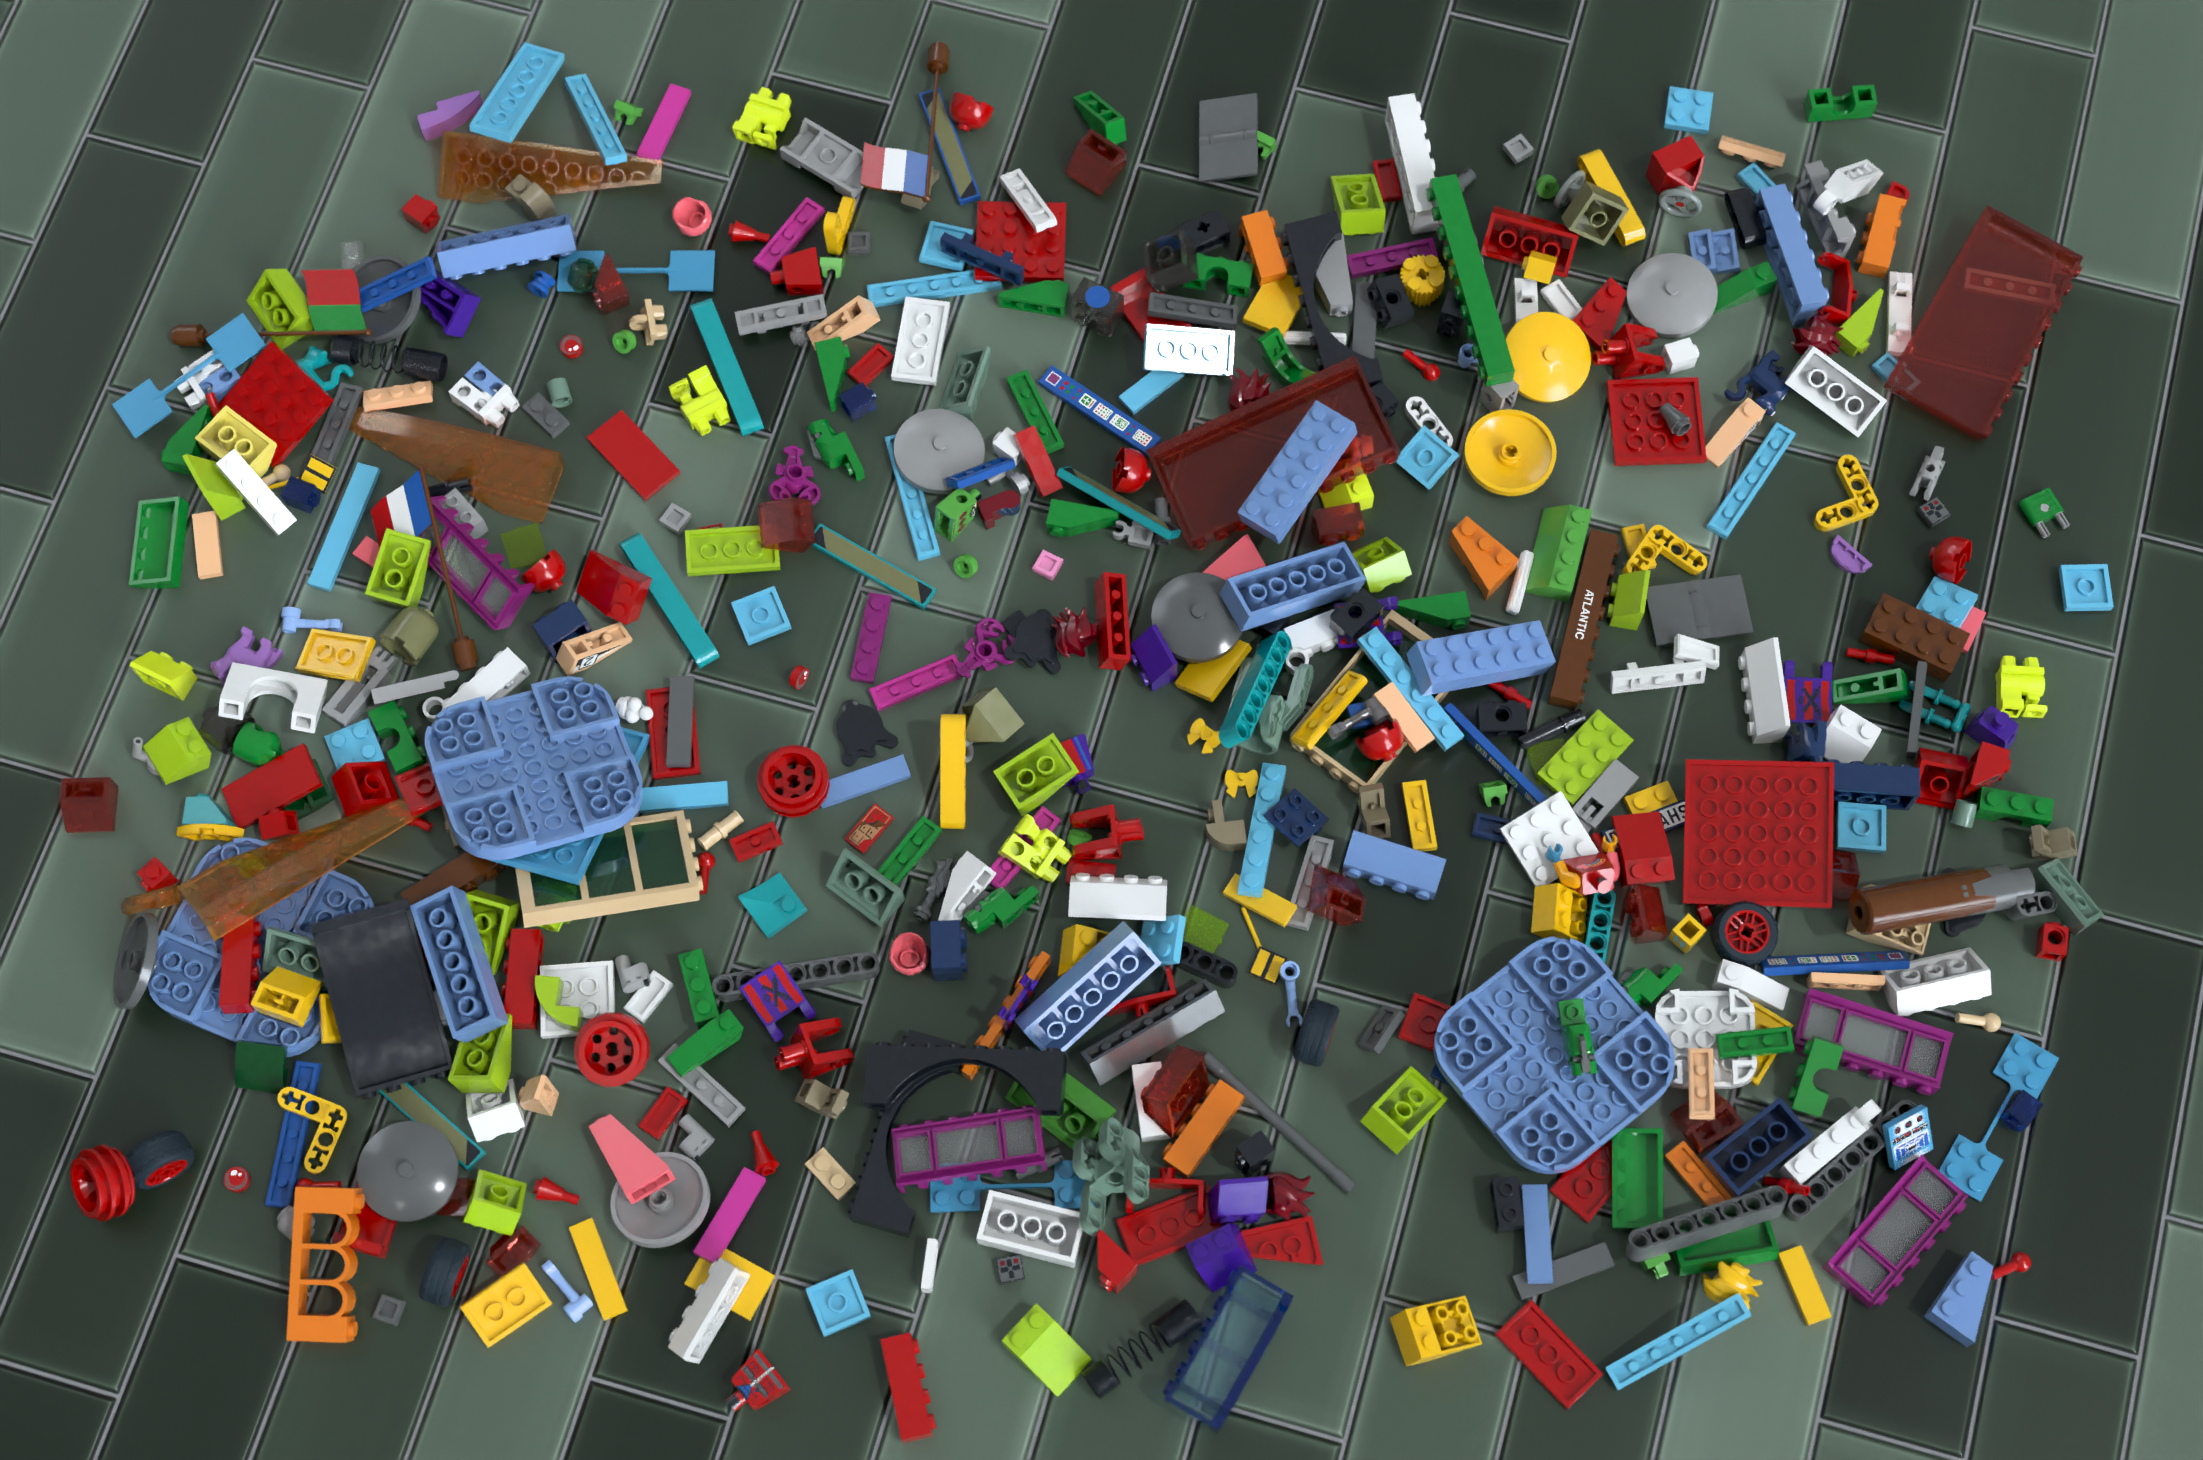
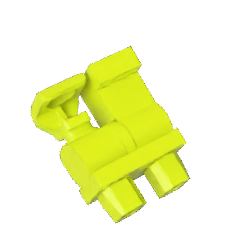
M761 87L757 94L751 93L739 121H735L732 126L736 139L753 145L756 143L757 145L775 150L777 148L776 131L783 132L787 121L791 117L789 108L792 101L790 96L780 93L777 100H773L772 91ZM764 125H765V127H764L763 130H764L765 134L760 133Z
M706 365L688 374L690 384L698 395L697 398L692 399L691 389L687 377L668 386L673 400L681 403L680 410L692 430L696 429L701 436L710 433L712 429L708 422L715 418L720 426L730 422L727 402L715 384Z
M2003 656L2000 661L1999 670L1995 675L1996 708L2001 712L2007 713L2009 717L2018 718L2020 715V717L2043 718L2048 710L2046 705H2037L2045 690L2044 667H2039L2037 657L2025 658L2023 666H2016L2014 656Z
M1029 814L1022 817L1012 834L1009 835L997 852L1002 857L1018 865L1025 872L1031 874L1035 879L1042 878L1049 883H1053L1060 873L1050 865L1052 861L1056 859L1065 865L1072 856V853L1063 846L1065 844L1063 840L1046 828L1040 831L1039 827L1035 824L1034 818ZM1017 835H1028L1027 837L1033 840L1032 846Z

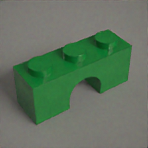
M1872 84L1852 86L1851 90L1842 96H1832L1831 88L1809 89L1803 106L1806 122L1871 118L1878 102L1875 87Z
M1188 253L1183 274V287L1205 291V286L1209 279L1220 277L1227 282L1226 295L1249 298L1254 264L1242 260H1227L1224 257H1209L1201 253Z
M393 700L368 712L382 740L390 736L400 737L398 745L386 751L398 775L425 764L423 759L427 758V755L422 745L417 746L414 741L418 736L412 725L407 726L405 720L408 719V715L403 706L398 707Z
M1983 786L1974 795V803L1978 804L1975 815L1976 819L1996 822L2000 818H2015L2020 820L2021 827L2027 828L2040 824L2046 828L2052 822L2054 799Z
M702 948L678 955L694 1020L699 1030L709 1021L720 1015L710 981L711 976Z
M1812 1035L1811 1040H1806L1803 1054H1806L1804 1063H1799L1795 1077L1798 1078L1796 1087H1791L1788 1095L1792 1109L1822 1117L1829 1094L1827 1090L1818 1088L1813 1084V1076L1821 1068L1837 1071L1844 1049L1841 1043L1816 1035Z

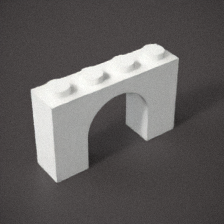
M232 662L220 696L218 716L243 720L248 703L253 698L264 694H275L289 699L294 704L291 729L315 733L326 698L328 680Z

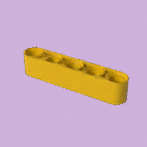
M1597 149L1578 156V167L1585 172V180L1620 196L1629 208L1614 231L1620 244L1625 247L1645 239V229L1603 152Z
M941 714L940 825L941 829H965L966 715Z

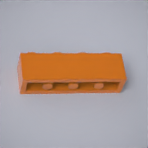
M1221 1079L1216 1085L1212 1083L1205 1093L1206 1100L1203 1104L1198 1103L1190 1114L1193 1118L1188 1124L1185 1122L1176 1133L1179 1136L1174 1144L1170 1142L1162 1153L1165 1156L1163 1164L1167 1167L1175 1168V1173L1184 1179L1190 1178L1244 1102V1095Z

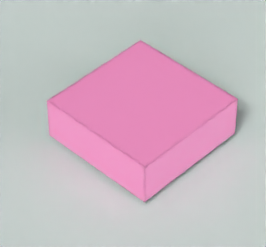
M1042 550L1032 567V571L1053 581L1063 564V559Z

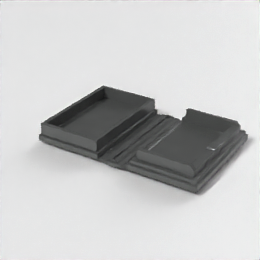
M1257 93L1199 101L1200 183L1258 175Z
M1741 574L1648 587L1646 602L1656 648L1674 645V637L1677 634L1700 640L1754 632Z

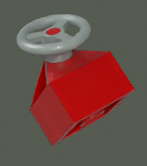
M1691 135L1653 152L1645 175L1659 196L1660 206L1668 213L1680 217H1692L1699 214L1702 210V202L1693 192L1701 176L1705 156ZM1693 202L1696 206L1692 210L1687 208V204ZM1667 203L1674 204L1679 209L1673 208Z

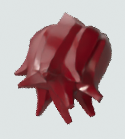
M1830 312L1824 315H1813L1807 320L1803 328H1799V330L1792 329L1796 343L1793 341L1791 344L1798 354L1803 355L1810 345L1816 347L1828 357L1829 355L1832 356L1833 352L1836 354L1839 352L1836 345L1840 347L1841 343L1833 333L1843 330V327H1837L1825 321Z
M1236 368L1239 379L1231 374L1229 375L1232 387L1228 396V406L1231 412L1238 417L1245 411H1249L1259 417L1261 406L1269 401L1271 382L1266 383L1268 374L1266 373L1259 377L1258 369L1256 368L1251 377H1249L1243 370Z
M1066 607L1064 610L1067 615L1060 612L1061 618L1058 616L1053 617L1057 624L1051 623L1050 625L1056 630L1055 647L1064 657L1069 658V654L1073 653L1085 658L1084 648L1091 645L1097 639L1098 626L1101 621L1091 624L1087 619L1085 607L1078 616Z
M1277 1171L1263 1176L1268 1177L1267 1196L1270 1199V1202L1266 1203V1212L1283 1217L1286 1220H1290V1213L1300 1212L1304 1217L1308 1215L1307 1212H1311L1303 1202V1200L1315 1194L1314 1192L1304 1190L1311 1179L1310 1175L1299 1179L1289 1173Z

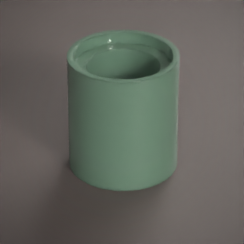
M555 378L547 383L548 392L554 407H565L572 402L565 378Z
M1956 799L1951 823L1972 828L1978 804Z

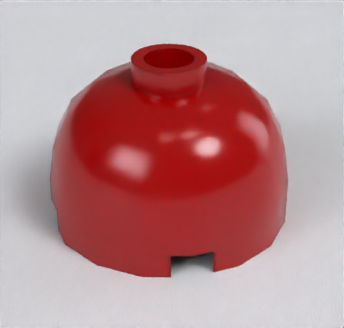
M959 92L953 94L949 106L952 120L958 123V129L969 132L970 129L978 130L987 125L994 110L989 104L983 101L978 102L974 100V97Z
M1121 447L1115 457V461L1118 462L1117 467L1112 470V489L1120 493L1137 492L1142 488L1145 481H1149L1151 468H1148L1147 460L1141 452L1132 448Z
M1952 536L1941 540L1937 547L1933 546L1929 559L1932 560V568L1935 574L1945 581L1958 584L1967 570L1963 569L1965 562H1969L1971 558L1972 541L1963 537Z
M554 548L520 577V580L524 584L533 583L535 585L533 591L543 593L549 589L554 592L563 584L561 579L566 573L565 562Z
M1394 718L1392 724L1387 720L1365 731L1366 737L1363 739L1358 736L1354 740L1359 750L1371 760L1383 759L1384 762H1387L1397 756L1395 752L1401 748L1404 734L1398 720Z

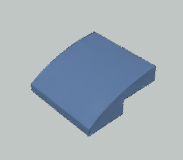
M1710 228L1688 233L1692 257L1702 262L1712 274H1727L1741 271L1734 228L1711 232Z

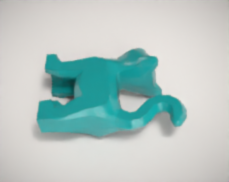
M310 346L306 356L295 362L325 391L333 389L338 384L340 373L344 372L349 377L353 376L354 371L349 365L340 364L332 370L330 381L324 382L314 370L334 362L327 357V351H322L316 346Z

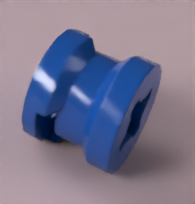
M537 270L534 274V280L530 281L527 287L533 294L541 298H547L549 288L553 287L556 282L549 274Z

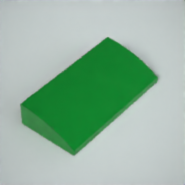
M180 496L138 501L129 577L130 587L146 589L180 588L189 503Z
M1623 1128L1612 1137V1228L1636 1230L1664 1220L1663 1128Z
M1770 1220L1672 1252L1678 1275L1684 1276L1718 1270V1263L1720 1262L1725 1263L1727 1266L1733 1262H1738L1744 1266L1774 1261L1778 1258L1779 1248Z

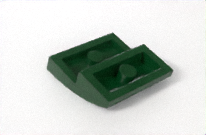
M316 759L312 760L323 786L284 807V811H296L297 820L316 812L334 800Z
M237 1040L235 1053L236 1087L279 1093L287 1084L288 1069L285 1067L288 1046Z

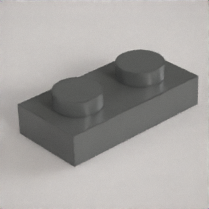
M539 392L522 406L523 411L552 439L570 425L569 421Z
M1383 1005L1358 1045L1363 1050L1379 1055L1405 1016L1403 1012L1399 1009Z

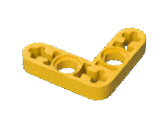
M843 196L838 213L829 211L826 213L823 230L828 254L840 256L855 209V198Z
M1843 455L1836 465V471L1850 499L1818 511L1814 518V526L1819 531H1831L1872 516L1878 508V499L1858 460L1852 455ZM1844 463L1852 465L1851 469L1849 470L1848 467L1844 468ZM1859 481L1863 485V489L1859 491L1853 489L1851 482ZM1864 501H1865L1866 504H1871V505H1872V506L1870 507V509H1869L1867 506H1865V507L1862 506L1863 503H1864ZM1848 508L1852 512V516L1848 518L1842 516L1840 509ZM1822 516L1825 519L1831 518L1828 524L1825 521L1821 522Z
M1655 525L1647 532L1624 565L1623 574L1631 573L1637 562L1641 564L1637 571L1648 570L1659 553L1691 575L1700 574L1707 566V559L1701 552L1664 526ZM1657 533L1660 535L1659 540L1654 538ZM1667 540H1669L1670 542L1665 547L1664 544ZM1671 546H1679L1681 548L1682 554H1674L1671 550ZM1641 549H1648L1651 552V558L1643 557ZM1686 554H1688L1689 556L1686 560H1684L1683 558ZM1694 560L1698 562L1697 567L1692 565Z
M285 1087L278 1094L279 1106L286 1111L320 1123L304 1160V1167L307 1172L314 1175L320 1174L325 1170L347 1120V1112L340 1105L294 1087ZM291 1092L296 1100L300 1101L301 1096L306 1098L301 1104V1110H297V1103L290 1102L289 1105L284 1104L285 1099L282 1096L288 1095ZM309 1101H316L320 1109L318 1113L311 1115L305 1111V1105ZM336 1110L340 1111V1117L343 1118L342 1121L337 1120L334 1125V1129H339L337 1133L332 1129L323 1128L324 1124L330 1125L332 1118L328 1115L330 1113L334 1114ZM323 1133H329L333 1137L332 1144L327 1147L321 1146L318 1142L319 1136ZM314 1147L320 1151L329 1152L327 1156L322 1153L320 1163L323 1165L321 1167L311 1168V1163L308 1161L309 1159H315L318 1152L312 1151Z

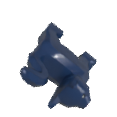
M1772 349L1762 357L1758 365L1752 368L1745 376L1739 378L1736 382L1737 393H1732L1727 389L1724 392L1725 397L1732 402L1741 401L1746 395V384H1749L1762 394L1755 398L1754 402L1766 411V415L1773 416L1776 412L1775 405L1783 400L1789 389H1792L1785 384L1788 376L1783 379L1779 377L1784 368L1773 364V361L1777 362L1780 356Z
M1816 720L1814 728L1807 727L1805 722H1801L1796 727L1800 735H1793L1791 730L1787 731L1784 739L1788 741L1787 761L1823 762L1822 759L1825 757L1827 722Z

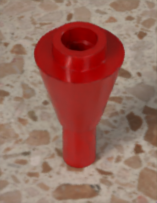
M737 220L735 224L730 223L728 236L732 237L731 242L754 240L769 242L770 234L758 232Z
M753 1131L750 1135L754 1144L755 1173L762 1176L771 1175L776 1171L779 1163L766 1144H764L760 1131Z
M545 1176L542 1180L537 1179L533 1194L537 1195L536 1200H562L577 1205L580 1198L579 1195L565 1191L564 1188Z

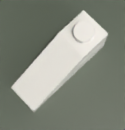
M966 851L952 870L938 920L961 921L964 912L984 891L997 873Z
M1725 959L1719 964L1712 985V989L1716 991H1729V988L1739 990L1738 992L1747 996L1749 1000L1752 999L1762 1006L1783 1012L1789 992L1788 987L1761 973Z

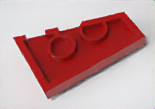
M1611 277L1572 320L1583 331L1588 342L1598 351H1602V342L1605 339L1610 340L1627 291Z
M1312 1215L1241 1231L1253 1259L1323 1266Z

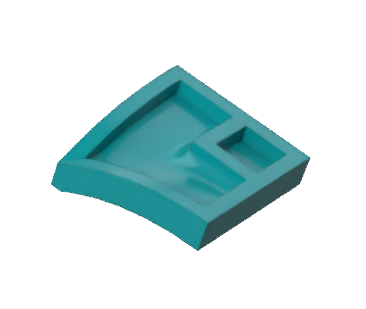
M780 872L766 882L738 896L768 939L808 911Z

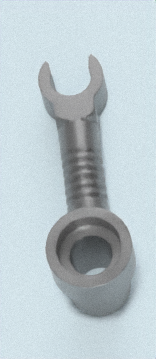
M1372 697L1364 703L1366 707L1364 710L1343 722L1332 725L1328 728L1329 731L1327 733L1334 740L1367 718H1370L1373 724L1377 726L1386 721L1391 715L1386 707L1381 706L1376 697Z

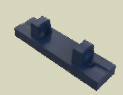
M944 232L940 238L941 252L1018 286L1022 284L1024 280V267L1013 263V253L1005 250L1000 257L975 246L974 236L968 233L962 239H959Z

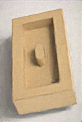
M824 1147L805 1163V1166L837 1201L841 1200L856 1185V1182Z

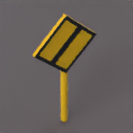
M310 454L299 477L267 487L271 490L301 481L325 493L337 468Z
M1242 907L1241 911L1258 949L1248 974L1276 986L1280 977V968L1288 958L1261 946L1245 907Z

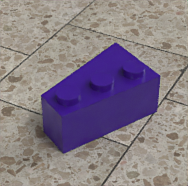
M435 269L437 278L421 286V302L427 305L432 312L433 318L440 322L443 326L442 330L446 335L463 338L481 297L454 280L444 278L443 274Z

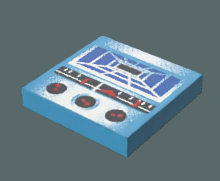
M1922 1104L1882 1125L1889 1167L1894 1170L1934 1149L1927 1107Z

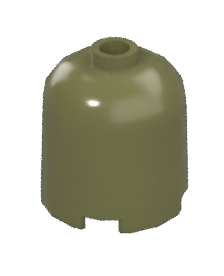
M406 607L380 634V643L392 656L397 653L404 658L403 663L416 666L437 638L439 628L434 619V614L430 610Z

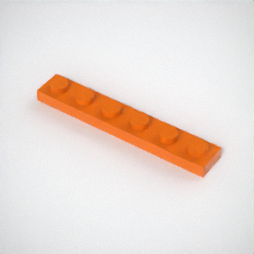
M1044 951L1039 956L1035 955L1028 965L1030 970L1027 976L1032 980L1039 981L1051 963V956ZM1023 975L1017 980L1015 984L1017 989L1013 995H1008L1001 1007L1005 1006L1008 1011L1024 989L1019 983ZM996 1014L988 1024L990 1029L986 1035H981L975 1045L987 1046L988 1049L994 1048L1004 1033L1003 1021ZM961 1065L963 1068L961 1070L962 1076L971 1081L981 1066Z

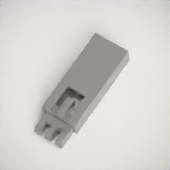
M377 646L371 653L360 682L345 680L322 708L324 714L344 728L353 725L373 700L370 689L385 686L392 677L389 671L397 663L398 658L394 655L390 657V652L387 650L383 652V648ZM371 670L373 671V673L370 676L368 675L366 677L369 680V682L366 685L364 683H361L364 677Z
M456 670L370 689L374 704H379L445 688L444 682L456 680L459 677V673Z
M1617 759L1612 762L1572 808L1587 833L1590 831L1593 833L1639 779L1635 773ZM1595 800L1596 804H1600L1603 807L1592 818L1590 815L1596 808L1591 803Z

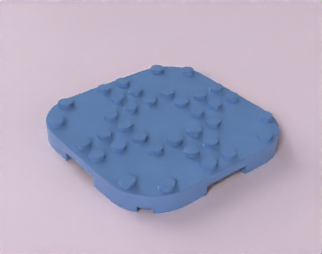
M572 676L558 677L531 684L530 691L487 702L484 696L459 702L439 712L435 716L436 720L431 727H427L425 733L426 755L452 834L456 842L465 851L476 857L496 861L507 860L611 832L627 824L641 807L643 800L642 776L634 754H631L620 726V718L614 703L603 687L597 683L594 685L586 683L584 678Z
M236 838L222 846L219 844L211 849L199 862L186 886L188 892L167 931L162 930L158 937L157 966L148 984L149 994L155 1003L171 1016L236 1043L237 1040L285 1045L288 1046L287 1057L299 1055L312 1048L321 1039L319 995L328 994V990L320 989L303 1028L259 1013L254 1010V1013L224 1014L219 1006L225 915L254 913L258 921L262 922L263 934L259 936L258 944L261 945V958L257 959V966L260 968V980L256 981V989H258L260 982L270 974L262 971L267 928L269 926L314 939L310 924L376 906L363 886L354 879L329 868L324 869L290 855L283 849L253 838Z
M1548 937L1538 940L1511 959L1504 968L1475 991L1467 994L1445 1013L1436 1030L1433 1045L1435 1061L1443 1077L1508 1154L1523 1167L1543 1174L1566 1172L1582 1163L1659 1100L1667 1090L1674 1075L1675 1054L1671 1041L1664 1030L1647 1011H1642L1613 978V972L1591 948L1571 938L1568 940ZM1583 998L1586 1023H1589L1594 1047L1597 1073H1583L1580 1076H1572L1567 1051H1564L1556 1001Z

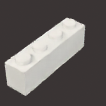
M235 449L231 450L214 464L276 536L296 521V518Z

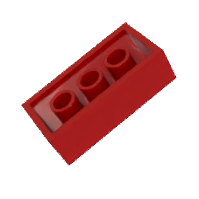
M1494 206L1481 254L1521 266L1525 256L1529 257L1531 251L1557 257L1553 274L1567 278L1579 234L1568 230L1566 225Z

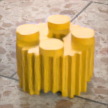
M1422 254V256L1417 255V257L1407 258L1403 262L1399 277L1410 302H1414L1419 307L1421 305L1425 307L1426 304L1429 306L1432 301L1434 302L1435 298L1437 299L1443 290L1445 270H1443V266H1441L1438 258L1434 255H1427L1425 257Z

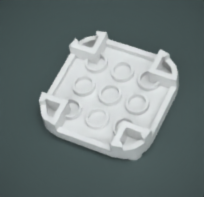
M1729 988V991H1679V989L1670 990L1669 993L1660 999L1656 1006L1655 1021L1667 1034L1675 1054L1674 1075L1670 1083L1671 1087L1689 1089L1688 1048H1713L1714 1089H1734L1750 1083L1756 1071L1757 1056L1719 1060L1715 1037L1716 1034L1755 1030V1009L1747 996L1738 992L1739 990Z

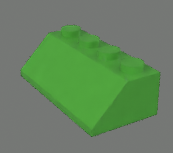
M1570 504L1544 508L1525 592L1566 603L1569 602L1592 510Z
M1066 1072L1063 1116L1041 1115V1121L1045 1129L1073 1149L1074 1143L1082 1137L1091 1138L1096 1141L1099 1138V1127L1110 1117H1113L1117 1110ZM1014 1081L1005 1098L1018 1108L1024 1105H1033L1035 1107L1036 1104L1029 1094Z

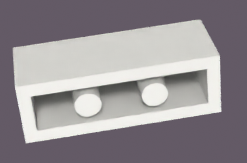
M1161 1061L1132 1065L1141 1143L1171 1139V1131H1175L1174 1117L1168 1115L1167 1107H1172L1170 1092L1165 1093L1164 1083H1168L1167 1068L1162 1069Z

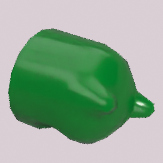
M252 721L247 722L241 728L233 745V754L236 757L256 766H263L286 753L282 750L280 738L276 733L266 732Z

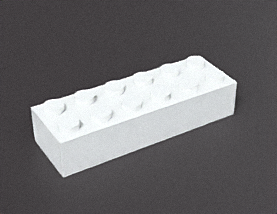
M1414 93L1388 97L1385 124L1411 234L1436 231L1438 227L1437 221H1434L1432 218V202H1428L1426 197V188H1429L1430 179L1435 178L1433 173L1435 171V162L1429 156L1431 151L1429 139H1425L1424 135L1426 133L1425 121L1420 119L1421 104L1420 101L1416 102Z

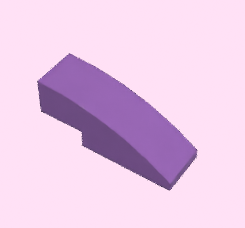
M479 90L436 102L438 110L417 115L425 140L428 141L440 137L473 117L483 105Z

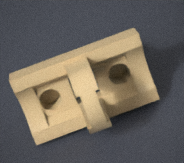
M644 299V307L640 309L641 315L632 316L629 320V327L632 330H644L646 346H653L655 340L666 339L668 334L666 324H655V320H663L664 308L662 305H652L651 299Z

